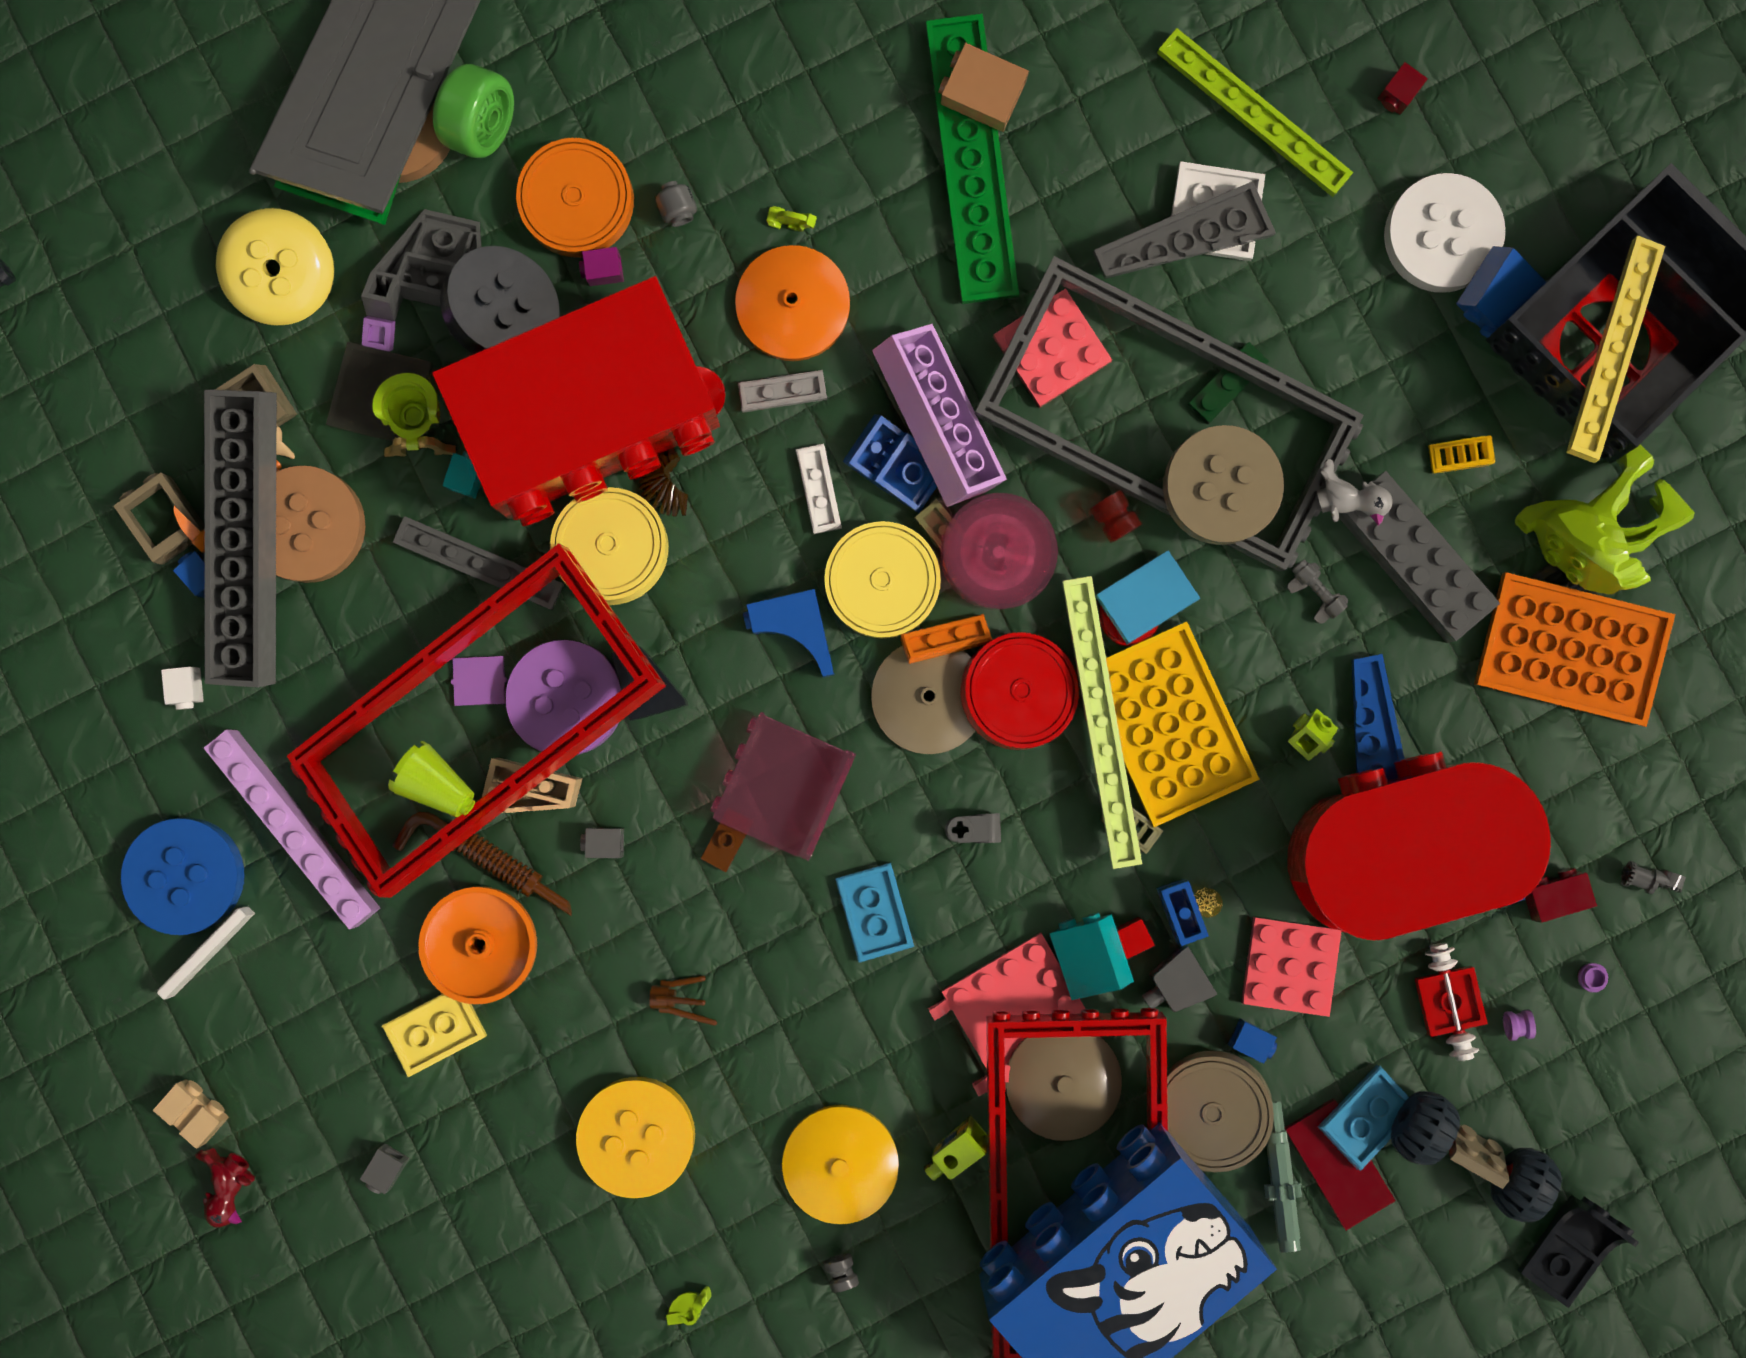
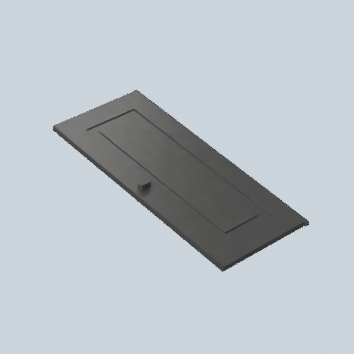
M331 0L251 164L250 174H259L383 214L433 106L438 90L449 71L481 0Z

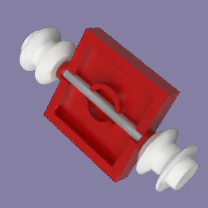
M1447 943L1430 945V951L1425 952V955L1432 956L1433 962L1428 965V968L1438 971V973L1415 978L1427 1034L1430 1037L1452 1032L1453 1035L1446 1040V1043L1453 1045L1454 1048L1449 1053V1056L1456 1057L1457 1061L1473 1059L1474 1053L1479 1051L1478 1048L1471 1046V1041L1476 1036L1465 1032V1029L1488 1024L1475 968L1467 966L1450 970L1458 962L1450 957V952L1455 948L1448 947Z

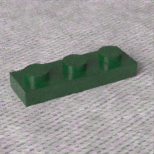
M1250 342L1240 350L1242 353L1266 365L1269 362ZM1223 368L1188 405L1209 424L1250 381Z

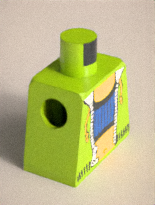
M972 1116L968 1117L935 1146L932 1154L933 1160L924 1166L926 1174L933 1181L942 1174H945L950 1180L955 1178L986 1155L988 1135Z

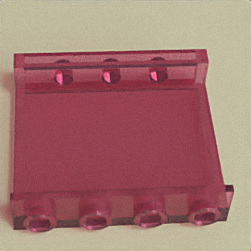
M760 712L758 718L752 717L746 730L747 733H750L746 744L740 743L734 757L738 760L734 771L728 770L722 785L726 786L723 796H716L710 811L714 813L713 820L809 862L856 754L849 750H841L765 716V713Z

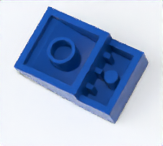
M874 414L842 461L917 513H920L937 488L914 437L900 430L882 415Z

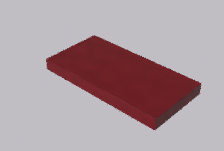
M1332 1098L1284 1127V1129L1287 1131V1135L1342 1227L1347 1231L1396 1200L1372 1160L1361 1171L1357 1170L1318 1128L1320 1123L1338 1106L1336 1100Z

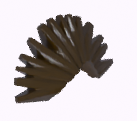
M675 448L667 450V456L663 452L658 454L662 466L642 476L643 479L639 480V484L643 485L639 489L644 490L641 495L645 497L648 503L655 500L652 505L654 509L661 506V514L666 512V515L669 516L672 512V516L677 517L679 510H681L682 516H686L688 494L681 492L670 479V472L673 471V468L677 466L681 459Z

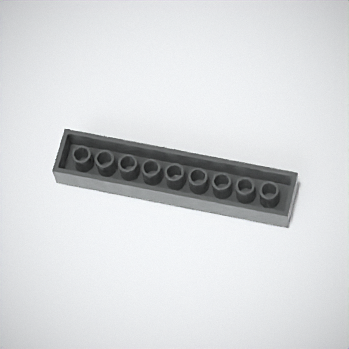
M204 390L205 684L258 688L276 684L277 393Z

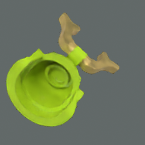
M400 373L389 377L378 387L373 398V413L378 419H381L383 425H389L392 431L399 436L393 439L391 446L385 448V457L406 456V448L407 451L431 448L434 450V455L456 454V446L442 443L433 437L421 436L429 430L433 423H439L441 414L437 393L428 380L417 374Z

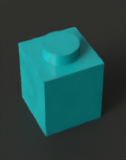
M463 451L462 456L453 453L442 486L448 490L476 499L481 482L469 455L465 451Z

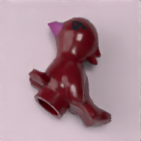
M215 1148L196 1152V1158L207 1164L211 1171V1182L215 1192L214 1195L208 1192L205 1193L207 1197L203 1199L205 1220L216 1228L227 1226L230 1223H241L242 1220L235 1209L234 1200L242 1185H250L255 1180V1176L247 1170L249 1167L248 1162L235 1153H230L227 1157H220Z

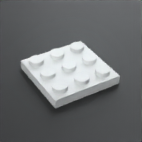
M1180 161L1171 216L1252 181L1262 200L1265 174ZM1255 241L1206 253L1205 255L1251 261L1254 255Z

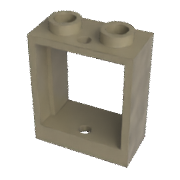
M154 473L143 481L144 485L136 490L124 493L119 498L120 501L114 505V508L151 561L164 565L191 546V540L179 529L155 546L130 510L163 488L176 508L200 531L202 529L205 530V524L172 477L163 473Z

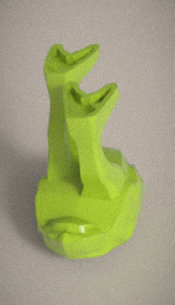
M1641 444L1616 460L1621 466L1622 473L1612 485L1589 503L1565 499L1544 501L1525 507L1516 516L1515 524L1524 533L1536 532L1545 560L1550 565L1557 566L1573 584H1579L1585 590L1614 594L1619 590L1638 588L1648 583L1651 579L1649 574L1645 572V568L1642 567V562L1637 558L1629 557V554L1644 551L1658 537L1679 529L1694 518L1695 512L1665 480L1659 479L1654 484L1657 495L1649 499L1659 518L1640 527L1621 528L1619 526L1617 515L1628 504L1630 488L1633 482L1654 465L1652 455Z

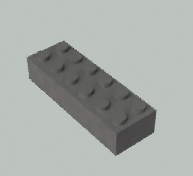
M1385 471L1372 480L1376 485L1387 489L1393 499L1392 507L1384 515L1383 522L1378 526L1369 515L1357 510L1339 513V519L1446 643L1455 642L1494 610L1500 602L1389 473Z

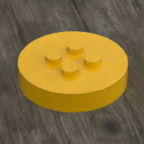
M647 1077L623 1078L601 1089L584 1109L576 1132L578 1156L588 1176L605 1191L625 1198L652 1196L671 1186L685 1170L695 1143L694 1121L683 1098L667 1084Z

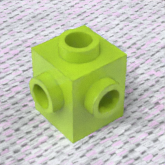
M1316 709L1309 716L1304 713L1295 721L1293 726L1296 729L1288 739V742L1310 761L1319 752L1325 753L1334 744L1335 741L1332 738L1338 727L1333 724L1329 717Z

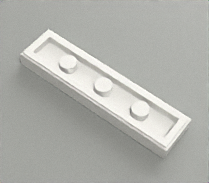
M249 907L237 908L157 990V994L163 1000L174 997L255 913Z

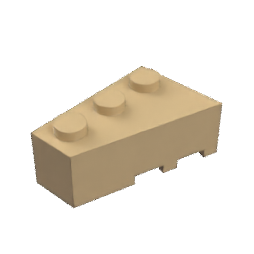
M491 758L482 797L525 764L503 758ZM554 772L502 813L575 807L582 778Z

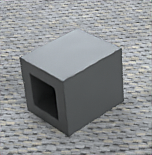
M586 828L585 834H581L580 848L581 851H585V858L624 857V828Z
M385 1143L377 1149L360 1180L366 1183L365 1186L370 1191L377 1194H386L392 1189L410 1158Z

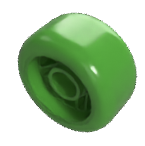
M463 64L453 69L442 82L433 107V128L441 144L448 149L477 159L485 158L494 153L504 141L513 118L514 94L510 83L502 75L474 64Z

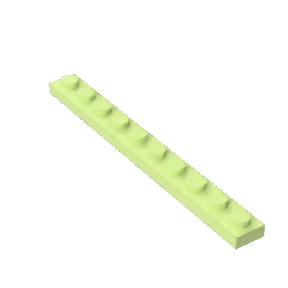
M1092 576L1065 580L1062 582L1112 869L1141 865L1140 848Z

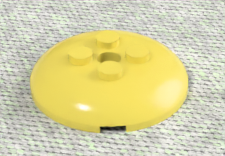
M265 208L241 216L228 227L218 245L216 273L223 293L239 312L263 324L289 325L306 319L324 304L333 285L334 261L325 239L317 227L310 221L288 210ZM271 259L277 261L280 266V271L276 276L270 274L266 266Z

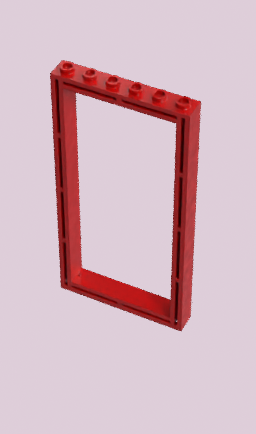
M558 543L287 755V758L292 764L290 766L292 772L299 779H302L306 785L305 791L314 802H317L321 808L322 818L335 829L337 833L336 839L339 844L348 849L352 855V864L359 872H363L367 878L369 890L375 896L392 898L666 687V685L570 549ZM561 575L634 681L477 801L467 815L464 816L462 814L390 868L321 761L552 580Z
M1116 1008L1112 1009L1111 1013H1099V1010L1084 1009L1081 1011V1014H1070L1068 1010H1053L1052 1014H1040L1036 1010L1023 1011L1022 1015H1010L1008 1011H995L992 1016H986L990 1249L1001 1241L1008 1242L1004 1038L1146 1035L1147 1129L1152 1130L1160 1122L1168 1132L1167 1020L1163 1012H1158L1156 1008H1142L1140 1012H1129L1128 1009ZM991 1323L992 1358H1022Z

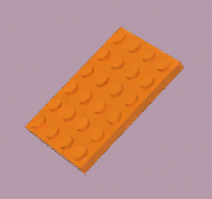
M1507 572L1502 573L1496 597L1500 604L1492 612L1474 685L1647 727L1676 614Z

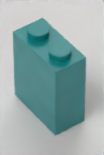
M1099 912L1083 917V921L1076 923L1075 918L1059 923V929L1049 933L1071 1000L1121 990L1134 982L1112 914L1100 917Z

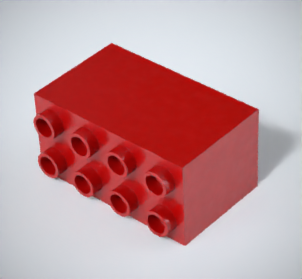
M656 276L432 372L491 507L508 519L520 520L522 526L537 523L553 515L555 512L550 501L566 494L573 496L576 503L601 495L608 490L604 478L621 470L627 472L630 480L657 470L662 466L657 455L671 448L679 446L683 456L700 452L715 443L711 431L720 427L714 405Z

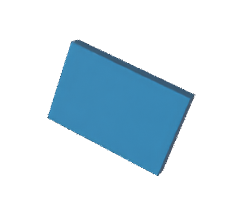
M1169 550L1095 596L1127 645L1200 599Z
M891 863L835 878L858 962L914 947Z
M1376 1065L1320 1123L1318 1128L1357 1170L1361 1171L1391 1139V1128L1394 1119L1403 1103L1409 1097L1381 1066Z

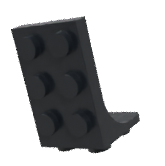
M1571 1195L1517 1271L1569 1308L1604 1258L1615 1247L1623 1243H1630L1636 1247L1639 1242L1631 1237L1634 1234L1632 1229L1616 1220L1602 1207L1593 1203L1585 1196L1582 1200H1579Z

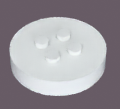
M1443 173L1431 175L1410 186L1391 208L1385 225V247L1392 265L1409 283L1431 292L1457 291L1468 286L1493 246L1503 247L1505 240L1503 213L1494 196L1479 182L1459 174Z

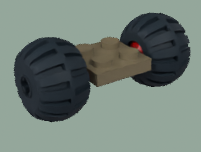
M1416 1092L1399 1109L1391 1128V1142L1397 1152L1409 1162L1419 1165H1433L1442 1160L1449 1151L1450 1160L1492 1183V1200L1504 1215L1516 1221H1538L1553 1207L1560 1192L1562 1176L1555 1162L1545 1153L1532 1148H1518L1505 1157L1503 1148L1496 1141L1484 1139L1467 1125L1463 1124L1461 1126L1460 1116L1454 1105L1444 1096L1434 1092Z

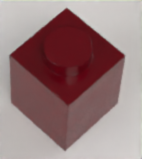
M1404 62L1377 99L1382 102L1385 109L1401 115L1428 78Z

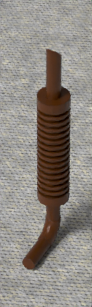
M430 812L415 813L405 822L392 846L402 851L414 830L421 824L430 825L437 831H440L448 823ZM473 834L454 849L455 851L458 849L460 854L463 852L462 855L464 857L468 855L467 859H472L474 863L477 862L478 866L482 865L483 869L487 868L488 872L492 871V875L497 874V878L500 879L502 877L501 880L503 882L507 880L506 884L510 885L512 883L511 887H516L517 891L521 890V893L525 896L530 897L534 892L572 916L569 901L540 883L543 875L537 871L532 872V868L528 869L527 865L523 866L522 862L518 863V859L513 860L514 857L512 855L508 857L509 854L507 852L504 853V850H499L498 846L494 847L493 843L489 844L488 840L484 841L485 838L480 837L479 834Z

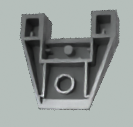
M424 209L370 272L361 295L366 315L395 321L403 298L441 307V289L448 273L463 255L482 247L480 222Z

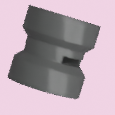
M850 1253L833 1256L823 1263L825 1271L830 1274L831 1280L829 1285L833 1293L852 1289L859 1284L858 1276L852 1269L854 1262Z

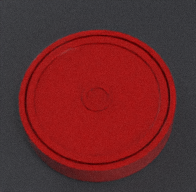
M1018 632L1005 634L988 642L971 657L962 676L960 693L964 713L971 726L980 736L988 742L1005 749L1026 750L1052 741L1067 728L1078 705L1079 686L1071 661L1056 644L1036 634Z

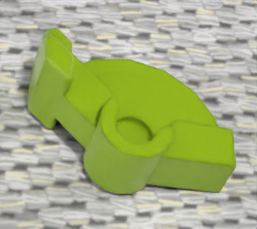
M773 206L769 208L766 221L773 228L780 229L781 225L785 224L791 230L803 232L804 229L815 227L817 217L810 213L800 214Z
M706 1286L700 1294L697 1292L680 1294L669 1308V1313L666 1315L667 1324L684 1323L686 1325H693L700 1318L701 1310L712 1297L710 1288Z

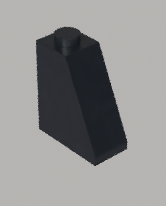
M639 646L666 687L628 715L629 720L635 721L688 706V701L645 649ZM614 652L611 655L622 690L632 683L634 679Z

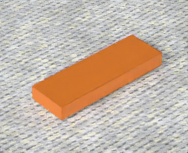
M984 614L904 633L900 637L909 664L979 647L992 641Z

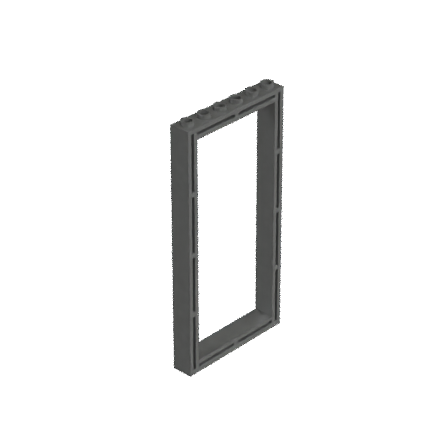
M1054 256L974 413L977 418L1171 516L1165 503L1163 489L999 406L1060 284L1335 425L1275 546L1255 536L1238 543L1227 544L1279 572L1286 570L1287 567L1291 568L1297 560L1299 553L1295 551L1300 541L1304 543L1311 532V527L1308 525L1312 517H1317L1322 510L1317 490L1326 488V481L1321 474L1324 462L1327 459L1333 460L1334 473L1339 465L1342 466L1350 454V450L1347 448L1351 440H1355L1363 428V424L1360 422L1364 415Z

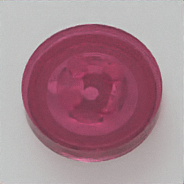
M1008 493L986 494L973 499L961 507L948 522L941 539L940 548L942 569L954 591L967 602L990 610L1014 608L1035 598L1043 591L1052 578L1058 556L1056 535L1045 514L1030 501Z

